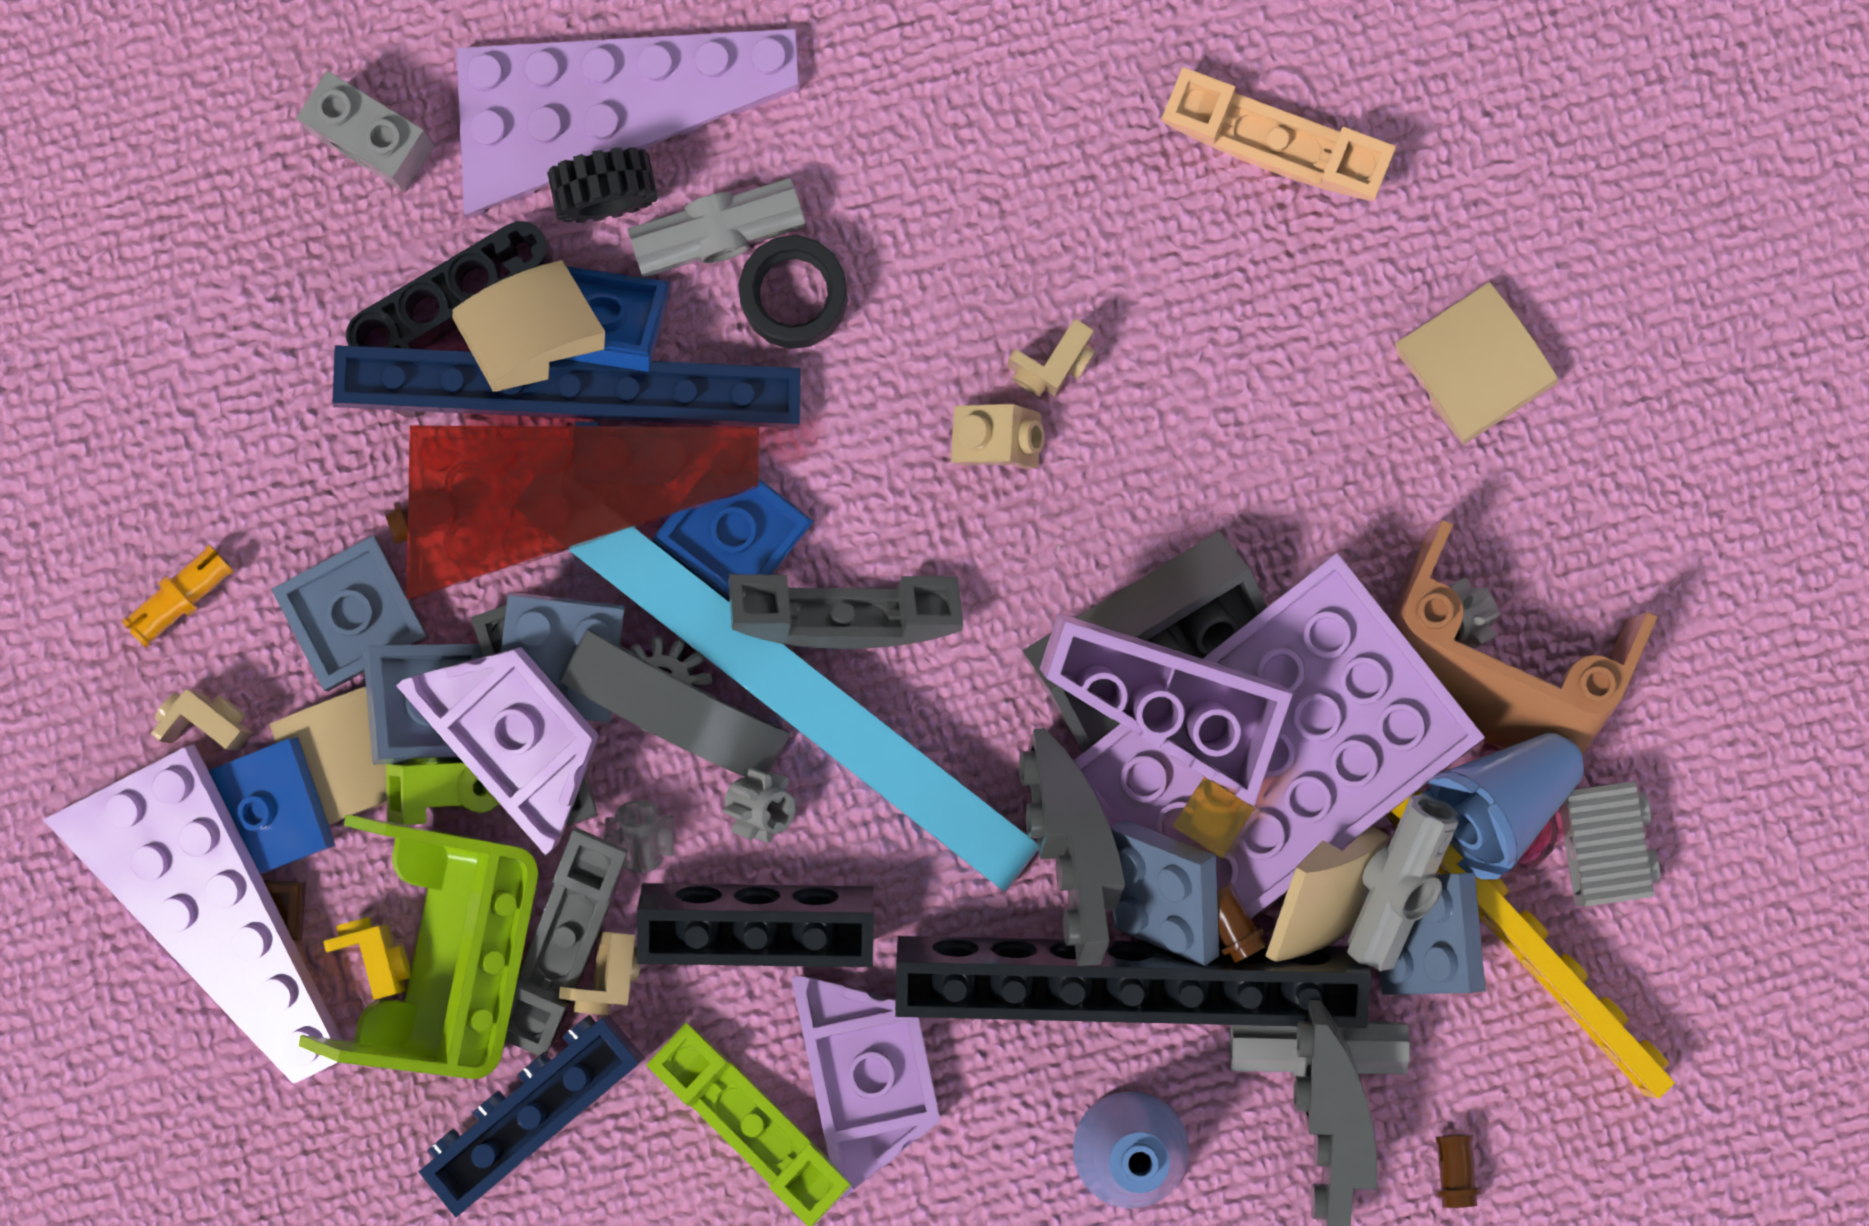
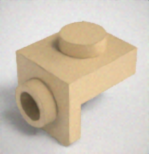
M1074 319L1045 366L1019 350L1014 349L1007 365L1015 372L1012 380L1036 396L1040 397L1045 390L1055 397L1069 374L1079 380L1095 355L1096 350L1088 346L1094 330Z
M1015 404L954 406L951 462L959 465H1014L1025 469L1038 468L1039 453L1043 448L1045 438L1040 412Z
M186 688L181 695L178 692L170 695L160 706L154 717L159 723L153 729L151 735L160 742L173 743L187 725L192 722L225 749L240 751L253 732L240 723L246 715L224 697L217 695L212 701L202 692Z
M600 932L598 936L593 990L560 987L559 999L575 1001L574 1012L609 1015L610 1004L628 1005L630 982L637 981L641 964H637V947H634L635 935Z

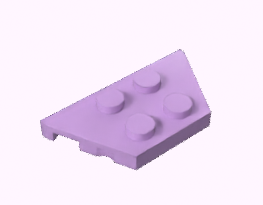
M519 647L408 677L397 684L398 689L545 855L553 851L560 843L599 735L523 648Z
M804 975L792 976L791 980L828 1157L852 1184L841 1197L845 1198L881 1167L883 1168L898 1156L908 1145L919 1139L940 1122V1114L922 1029L918 1017H895L896 999Z

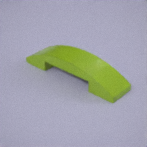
M686 1022L646 1064L685 1105L691 1106L770 1184L769 1188L807 1226H815L852 1186L848 1179L808 1136L742 1071L689 1023Z

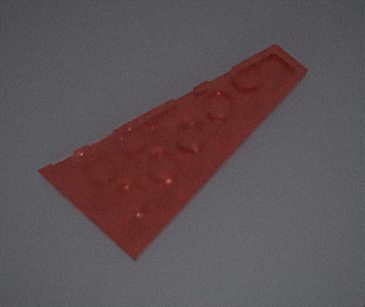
M410 425L406 599L413 601L428 596L435 591L457 584L462 585L512 566H521L603 539L605 536L632 527L637 528L691 508L696 509L757 489L760 482L759 427Z

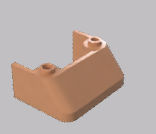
M1442 520L1427 530L1389 618L1484 735V742L1502 750L1551 732L1572 740L1578 746L1583 756L1623 698L1658 616L1645 612L1626 619L1609 658L1592 655L1577 660L1568 669L1559 688L1454 640L1463 619L1462 601L1452 588L1430 578L1453 527V524Z

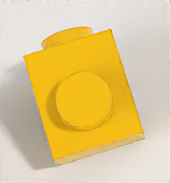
M370 917L337 925L338 937L323 941L326 952L337 951L356 945L360 946L373 1000L406 992L404 980L411 977L410 965L403 945H394L389 924L373 927Z

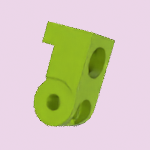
M463 761L386 764L388 822L401 825L427 824V807L453 806L458 809L483 813L492 810L499 804Z

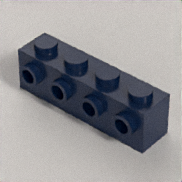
M590 1014L563 1036V1039L569 1046L551 1060L545 1052L542 1053L517 1074L523 1082L519 1088L507 1098L498 1090L472 1112L478 1120L475 1125L461 1136L453 1128L427 1150L433 1160L419 1171V1174L455 1218L467 1210L646 1059L610 1015L602 1017L597 1022Z

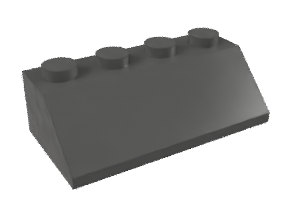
M1217 531L1076 617V619L1203 659L1264 611L1267 605L1250 567L1224 536ZM1050 633L1022 651L1041 687L1083 754L1121 723L1109 718L1046 679L1039 668L1051 635Z

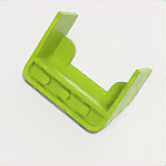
M346 814L344 826L394 837L392 864L395 873L405 883L428 888L411 968V977L409 978L405 1001L381 999L371 1003L364 1009L357 1023L354 1042L300 1035L298 1047L339 1063L467 1079H479L487 1076L497 1067L503 1053L538 879V868L533 856L525 849L507 844Z

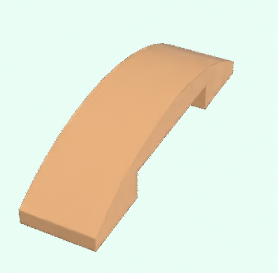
M1182 67L1162 115L1161 122L1212 148L1273 173L1328 191L1375 201L1396 146L1343 126L1340 132L1237 94L1235 93L1236 86Z

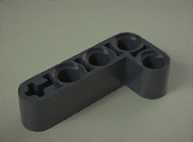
M516 221L507 224L359 312L350 320L346 329L348 346L364 347L367 333L377 327H386L389 330L390 337L385 348L424 349L458 329L453 320V309L475 295L463 292L462 281L468 272L474 269L488 271L489 281L485 287L487 288L522 271L552 263V248L536 225L527 221ZM524 241L531 248L533 258L525 263L518 256L516 246ZM495 256L500 258L503 266L509 272L507 276H502L499 269L491 261L492 258ZM426 298L437 299L439 301L437 316L427 323L415 322L413 310L416 304ZM392 410L403 417H417L425 413L423 411Z

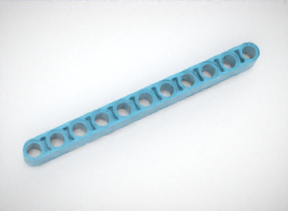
M548 461L514 503L513 507L1003 892L1006 893L1038 852L1039 848L1036 842L785 645L732 630L730 602Z

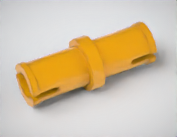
M208 544L205 550L174 577L170 578L166 575L158 582L161 588L128 617H124L121 622L147 648L154 639L184 613L190 617L197 611L198 608L195 604L224 578L231 575L234 570Z

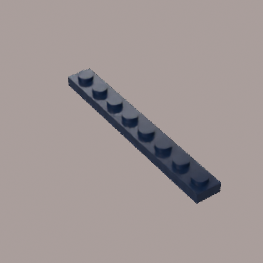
M335 345L332 404L336 408L797 429L800 425L801 368L652 361L649 372L560 359L549 362L548 380L493 392L472 352Z

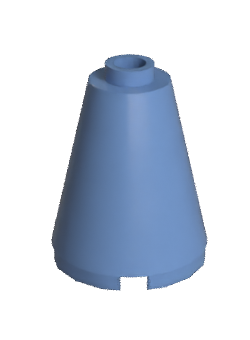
M1548 732L1441 772L1428 782L1430 788L1422 794L1436 800L1445 801L1458 812L1456 819L1459 823L1449 843L1463 857L1456 864L1467 873L1474 872L1475 876L1480 879L1497 880L1503 874L1509 872L1583 778V757L1580 749L1572 740L1559 734Z
M1127 1091L1105 1096L1085 1112L1075 1131L1073 1157L1082 1182L1100 1200L1121 1208H1142L1161 1201L1177 1187L1187 1167L1189 1142L1182 1121L1167 1103L1148 1093ZM1134 1153H1147L1145 1159L1140 1164L1128 1166L1129 1159Z

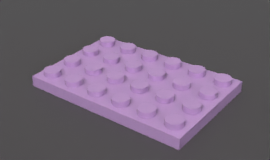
M1336 553L1203 658L1213 663L1279 683L1293 694L1255 803L1258 806H1250L1229 790L1224 789L1221 785L1196 772L1187 764L1161 748L1159 749L1122 724H1119L1086 750L1074 762L1082 771L1097 796L1110 828L1126 819L1216 855L1217 890L1233 883L1234 890L1250 918L1253 919L1288 891L1296 866L1322 840L1342 850L1361 833L1369 829L1425 786L1437 774L1443 772L1478 745L1485 737L1341 556ZM1219 935V944H1220V943L1223 942V940L1221 939V937H1220V935Z

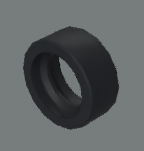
M799 235L776 237L758 247L744 264L738 284L741 307L753 331L770 344L788 349L811 347L829 337L843 320L848 302L845 272L835 254L819 241ZM798 259L812 264L821 272L826 281L828 295L824 308L816 318L805 324L790 326L777 322L767 314L761 303L760 287L763 277L771 267L785 260Z

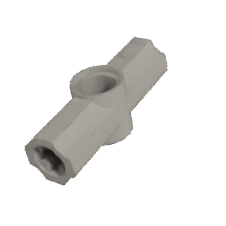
M788 178L734 196L731 192L707 195L687 204L682 212L657 218L641 225L638 224L627 230L643 278L697 261H701L703 264H711L734 258L749 250V245L795 232L805 228L806 224L792 180Z
M1425 794L1411 796L1390 845L1379 850L1366 865L1362 878L1363 884L1370 891L1347 941L1349 944L1347 953L1359 964L1374 967L1379 971L1394 969L1414 922L1428 914L1439 900L1442 892V883L1435 875L1459 823L1456 819L1458 812L1445 801L1433 799Z
M1368 1021L1367 1028H1339L1350 1048L1359 1074L1407 1075L1410 1041L1408 1024L1406 1022ZM1231 1025L1229 1042L1231 1071L1292 1072L1293 1076H1304L1305 1058L1298 1057L1297 1027Z

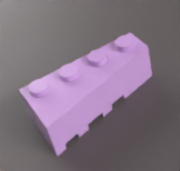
M1061 613L1057 614L1039 668L1046 679L1109 718L1121 723L1141 738L1171 754L1196 772L1229 790L1253 807L1255 806L1293 695L1279 683Z

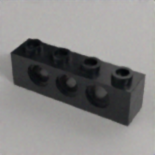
M642 883L637 907V964L873 967L874 886Z

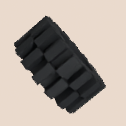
M622 147L612 148L609 152H603L602 150L592 151V155L585 156L580 154L573 156L574 160L558 162V166L550 167L549 172H547L556 217L558 220L563 219V222L575 220L576 223H583L589 219H593L594 222L601 221L604 217L608 216L616 218L622 216V213L625 212L634 213L640 211L639 208L648 207L658 199L649 153L644 149L637 150L635 147H629L622 151Z

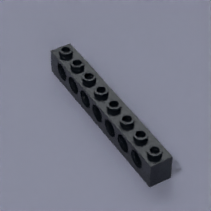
M898 936L895 1017L1297 1027L1298 1021L1308 1022L1309 1000H1321L1339 1028H1367L1371 972L1368 965L1359 964L1347 953L1349 946H1327L1305 956L1275 962L1265 956L1269 947L1266 944L1264 948L1235 963L1230 953L1223 954L1221 950L1226 946L1224 943H1220L1219 957L1204 967L1148 942L1110 941L1101 965L1077 966L1075 945L1067 946L1065 940Z

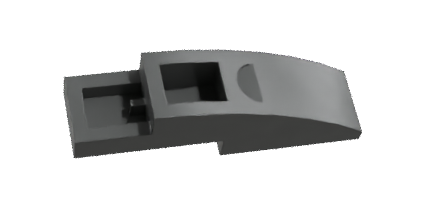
M1045 728L1034 729L1028 751H1020L1019 755L1022 786H1031L1033 802L1028 803L1026 806L1027 834L1029 838H1037L1040 859L1056 858L1057 886L1059 891L1068 892L1070 907L1069 910H1064L1063 913L1064 939L1067 946L1075 945L1077 966L1101 965L1110 942L1105 910L1117 908L1125 887L1119 853L1099 800L1082 771L1061 744Z
M1309 1000L1308 1022L1298 1021L1297 1055L1298 1057L1305 1058L1304 1076H1295L1293 1101L1295 1112H1304L1308 1133L1314 1134L1315 1166H1322L1321 1184L1312 1183L1311 1216L1312 1219H1321L1322 1226H1351L1353 1189L1377 1190V1154L1374 1129L1360 1075L1345 1038L1322 1001Z

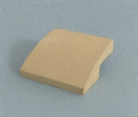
M563 260L531 268L505 278L481 290L453 309V320L493 392L548 380L549 362L604 350L605 331Z
M1490 282L1395 343L1396 354L1429 393L1431 406L1463 445L1558 384V377L1521 321Z
M366 686L269 724L276 743L288 738H299L328 825L344 820L346 814L356 815L387 804L386 764L373 765Z
M1371 826L1361 833L1344 851L1322 840L1295 868L1265 956L1275 962L1298 958L1321 950L1347 934L1354 927L1370 891L1363 884L1362 876L1369 860L1379 850L1386 847L1389 835Z

